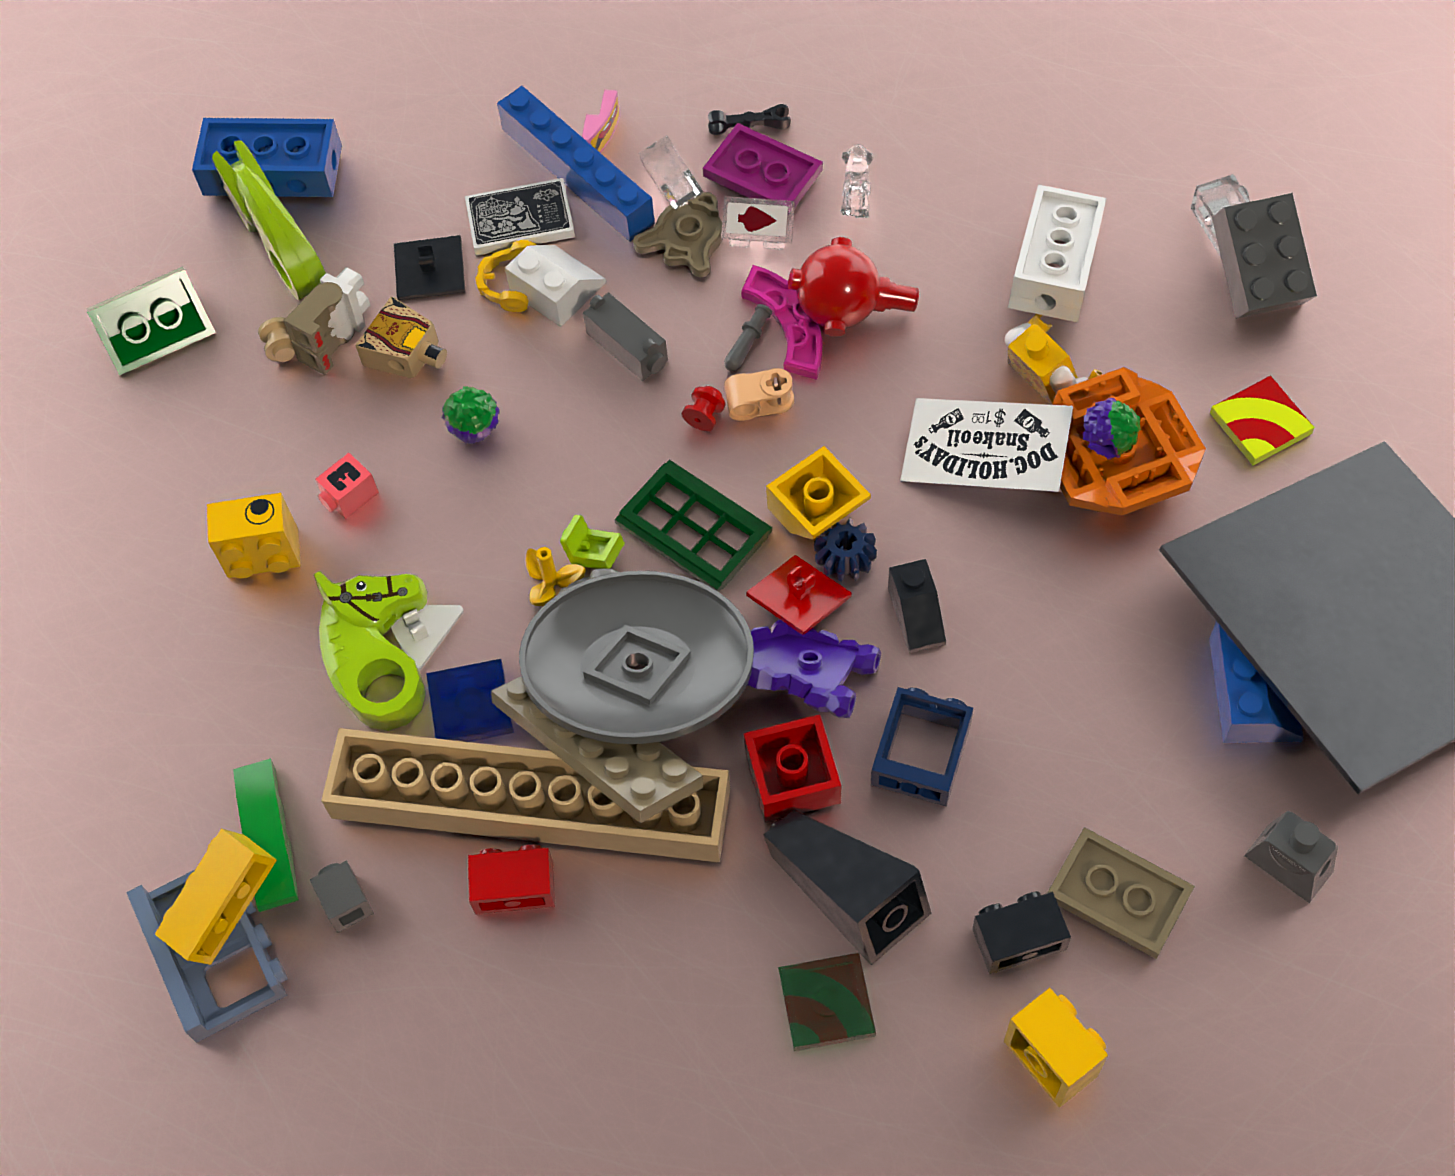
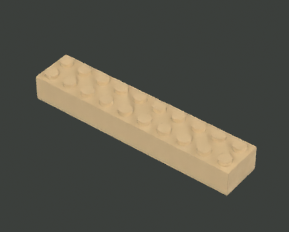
M339 728L321 802L331 819L720 863L731 788L729 770L693 767L703 775V788L646 821L639 823L552 751Z

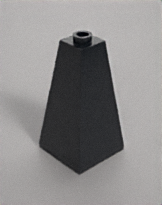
M795 810L783 819L774 822L770 829L763 834L771 857L871 965L932 914L920 871L914 865Z

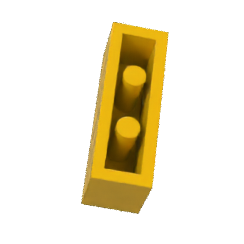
M221 828L217 836L209 843L207 852L195 871L188 876L185 886L176 901L164 914L163 921L155 935L187 961L211 965L277 859L245 835Z

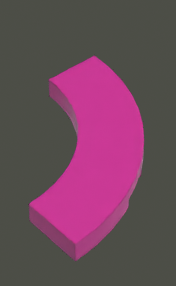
M752 265L741 290L742 298L757 305L763 304L770 308L772 316L781 326L787 341V353L783 364L784 370L817 380L822 362V336L819 325L805 314L798 301L796 290L788 289V281L765 268Z

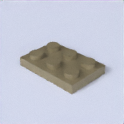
M1084 827L1047 893L1053 892L1058 905L1063 909L1157 959L1195 886Z

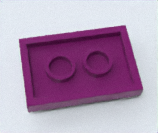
M737 123L702 169L703 177L763 205L787 206V216H789L823 171V161Z

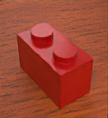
M524 845L517 851L506 852L496 848H488L479 851V854L468 855L469 902L475 914L555 907L553 860L549 848H542L539 845Z

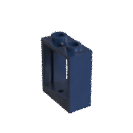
M898 687L871 770V785L947 807L971 726L974 708L955 698H946L944 700L930 696L919 688L904 689ZM903 714L958 729L944 775L889 760Z

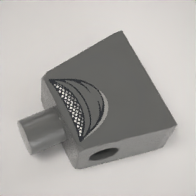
M1287 811L1266 827L1247 851L1245 857L1310 903L1334 871L1338 846L1322 834L1315 824L1304 821L1293 812Z

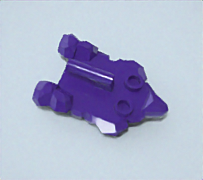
M782 620L776 621L770 629L768 626L750 630L753 639L754 657L751 676L747 685L756 689L788 690L789 694L804 698V703L819 712H830L838 718H850L855 707L856 693L850 688L843 686L849 673L854 671L860 675L873 674L879 668L881 659L879 648L869 644L859 645L855 640H842L839 643L836 634L821 630L817 632L812 628L802 635Z

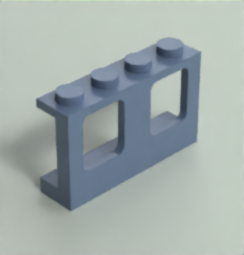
M193 870L149 893L142 885L126 893L185 1032L198 1043L286 997L287 993L282 982L288 978L279 959L276 957L271 960L266 948L271 946L272 942L262 923L255 925L251 916L252 913L257 911L253 900L211 965L187 961L155 935L163 921L164 914L176 901L185 886L188 876L195 871ZM252 947L268 984L264 988L225 1008L218 1007L207 982L206 971L212 966Z

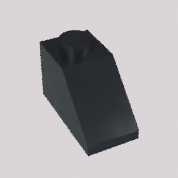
M922 559L890 567L888 591L909 654L946 645L938 594L927 560Z

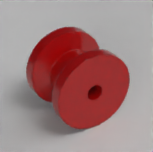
M712 386L696 387L691 394L694 405H686L681 415L690 426L701 431H712L716 425L713 413H721L726 406V402L721 392Z

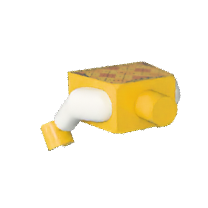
M1035 314L1028 323L1017 326L1006 334L1005 343L1008 346V364L1052 405L1058 390L1100 376L1102 372L1093 369L1088 378H1078L1069 355L1047 334L1052 324H1046L1041 320L1042 315Z

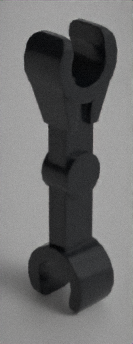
M785 104L775 105L763 112L753 113L748 111L744 114L726 115L723 111L714 110L708 114V128L712 135L723 134L728 128L735 127L737 123L748 128H752L755 125H764L781 130L787 129L790 126L791 118L787 116L789 108Z

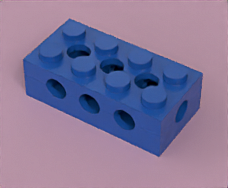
M203 118L192 167L193 174L203 196H228L224 189V183L214 166L212 156L214 152L218 151L229 165L239 161L234 146V141L239 140L245 143L254 156L276 196L333 197L342 143L334 119Z

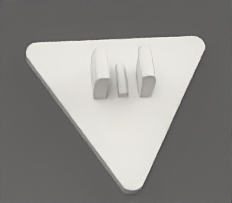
M425 605L419 611L414 609L402 615L393 624L391 630L402 651L415 661L419 671L461 617L463 608L460 605Z

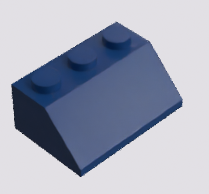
M1216 621L1209 640L1223 743L1302 742L1304 739L1302 725Z

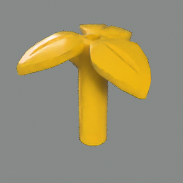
M541 547L538 550L528 548L525 559L527 571L530 577L543 580L542 583L531 588L529 593L530 603L534 606H544L556 596L555 585L565 588L571 583L582 579L586 572L585 567L578 564H568L556 572L552 553L548 547Z

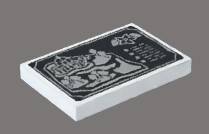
M563 178L465 196L476 256L511 248L513 242L519 240L541 244L575 237Z

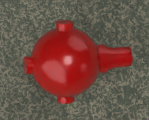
M845 237L833 238L831 245L813 252L804 261L800 269H791L788 279V289L796 290L798 301L805 314L815 323L825 327V334L834 337L845 335L846 328L861 323L872 311L884 312L885 309L891 310L892 308L914 312L919 301L918 288L898 285L895 282H891L889 277L879 276L873 261L864 252L853 247L852 241Z

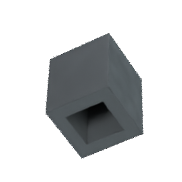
M347 860L341 864L334 863L324 867L317 876L310 879L321 905L337 933L374 914Z

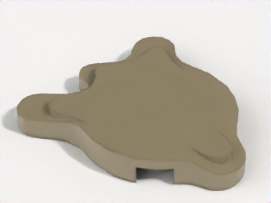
M703 192L695 198L688 199V204L674 208V203L666 207L652 229L634 237L633 247L635 251L640 254L664 250L663 259L666 265H686L693 275L697 277L707 276L711 271L710 256L719 247L724 234L716 196L709 192Z

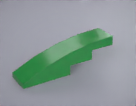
M270 758L233 769L242 834L277 859L255 894L257 909L259 912L299 901L292 844L286 830L284 807L278 793L274 764Z

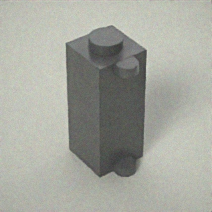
M609 292L603 297L595 295L592 298L590 307L583 312L586 333L640 380L644 381L652 373H658L668 361L666 340Z

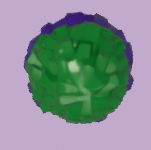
M463 386V389L452 393L442 407L443 415L441 418L445 421L448 432L464 443L475 444L476 442L483 441L496 428L499 422L498 414L500 410L490 393H486L482 389L478 390L474 387Z
M1115 398L1096 402L1095 406L1087 408L1086 415H1084L1085 431L1083 432V440L1090 441L1088 448L1096 451L1098 455L1105 456L1109 460L1114 457L1119 458L1123 453L1130 450L1132 445L1137 443L1138 432L1141 430L1140 416L1130 406L1117 401Z

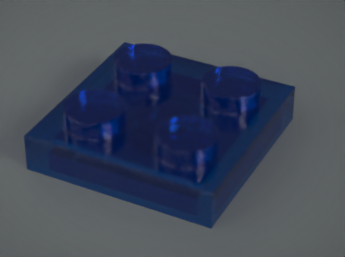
M502 659L426 673L436 739L471 742L514 733L512 719L492 703L491 691L506 684Z

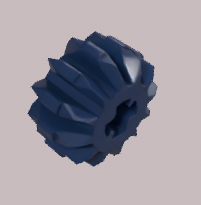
M851 517L846 521V524L841 525L837 522L832 528L820 534V538H816L814 541V551H816L815 562L817 566H824L826 576L837 573L840 583L844 580L845 575H850L856 581L859 578V571L869 573L872 561H875L877 558L874 533H867L865 523L856 527L853 526Z

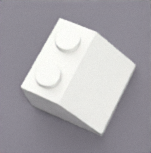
M556 245L527 246L505 267L510 291L525 294L529 300V306L560 327L606 283L604 277Z

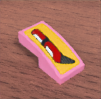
M604 90L600 114H586L582 137L600 153L611 139L618 123L620 108L617 91Z

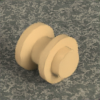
M284 317L268 319L258 329L261 341L266 343L264 346L265 354L268 359L273 361L285 362L292 359L296 354L284 323Z

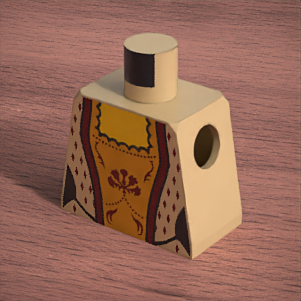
M394 297L388 299L355 345L363 366L407 378L416 377L425 363L437 369L441 368L447 357V350L437 346L439 340L434 324Z

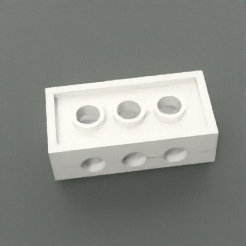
M1038 185L1013 278L1008 308L1078 322L1106 198ZM1054 240H1061L1066 242V244H1058ZM1049 263H1054V264H1058V265L1061 266V267H1059V268H1054V267H1051V266H1049V265H1047V264H1049Z

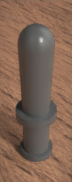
M758 304L750 321L743 324L742 334L724 360L727 370H738L754 340L761 337L763 333L761 328L767 318H770L772 315V311L767 306Z

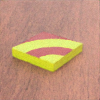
M1271 375L1213 405L1210 410L1211 416L1252 466L1310 436L1315 428Z

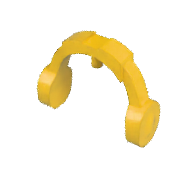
M519 240L513 242L511 248L484 257L477 267L478 273L475 276L476 285L481 296H485L488 300L500 304L501 308L506 311H525L529 302L525 294L517 291L497 293L486 286L487 279H495V273L490 272L500 262L514 259L527 246L537 244L532 241Z

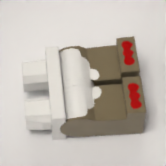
M345 268L337 277L326 273L320 279L321 284L316 286L284 319L298 361L323 375H326L334 366L331 355L337 348L352 339L354 330L360 333L366 326L362 314L370 306L369 298L359 291L364 285L362 276L349 268Z

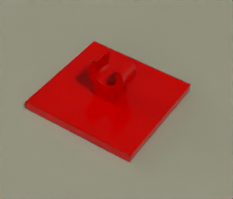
M794 555L746 592V596L804 635L851 598L852 592L797 555Z

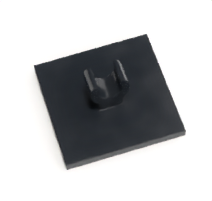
M461 235L394 243L397 300L465 292Z

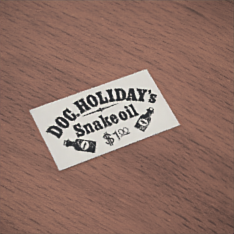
M916 398L900 481L1059 492L1073 406Z

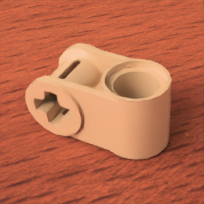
M773 368L749 374H736L727 378L724 382L729 416L737 421H746L755 417L787 412L794 404V394L791 390L793 384L791 375L784 369ZM775 377L777 378L778 384H774ZM778 398H781V404H780V405L778 404V401H777Z

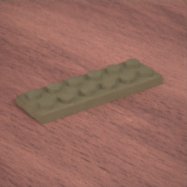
M521 676L491 691L492 703L639 823L646 821L703 788V775L660 742L645 744L603 742L586 738L559 726L544 715L532 702L525 690Z

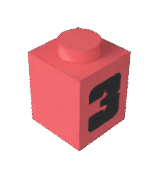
M347 453L315 479L321 492L317 495L321 503L328 511L333 512L336 510L345 519L379 493L372 474L350 453Z

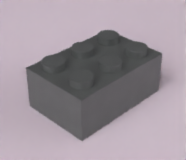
M1293 193L1224 207L1212 217L1235 319L1302 305L1317 296Z

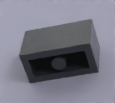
M1038 891L1031 892L1018 898V903L1002 907L1000 903L992 904L978 912L979 915H976L974 918L972 930L989 974L1067 950L1071 935L1053 892L1043 895Z

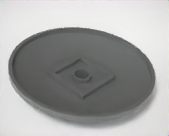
M624 571L598 576L578 583L559 593L546 603L533 617L525 630L519 651V664L522 681L530 699L544 715L559 726L575 734L598 741L617 744H645L666 741L692 733L710 724L730 709L739 699L750 679L754 648L750 628L743 615L730 600L713 588L697 580L672 573ZM640 664L646 666L645 668L639 670L629 668L638 666Z

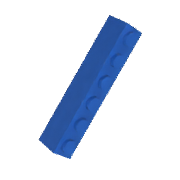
M520 86L497 103L502 130L558 179L563 178L564 184L629 242L636 235L643 233L655 224L652 197L525 87Z

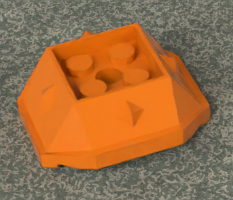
M1126 367L1057 391L1052 405L1073 406L1060 489L1069 506L1122 516L1190 491L1206 448L1172 391L1155 382L1137 377V373ZM1115 398L1117 401L1130 406L1140 416L1141 430L1138 432L1137 443L1132 445L1130 450L1123 453L1119 458L1114 457L1109 460L1088 448L1090 441L1083 440V432L1085 431L1084 415H1086L1087 408L1095 406L1096 402Z

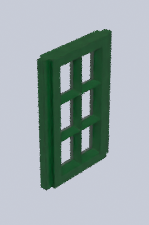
M670 459L654 473L614 519L615 523L718 592L725 588L773 531L770 525ZM666 482H669L690 496L678 510L655 496ZM650 500L673 515L661 529L638 515ZM696 501L720 516L708 530L684 515ZM679 520L703 535L691 550L667 534ZM726 521L749 535V538L738 550L714 535ZM709 540L732 555L720 570L697 555Z

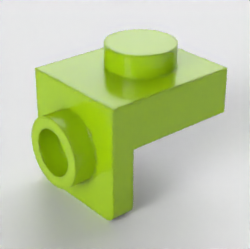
M574 515L560 539V543L571 564L594 569H611L625 544L620 533L589 529L582 515Z

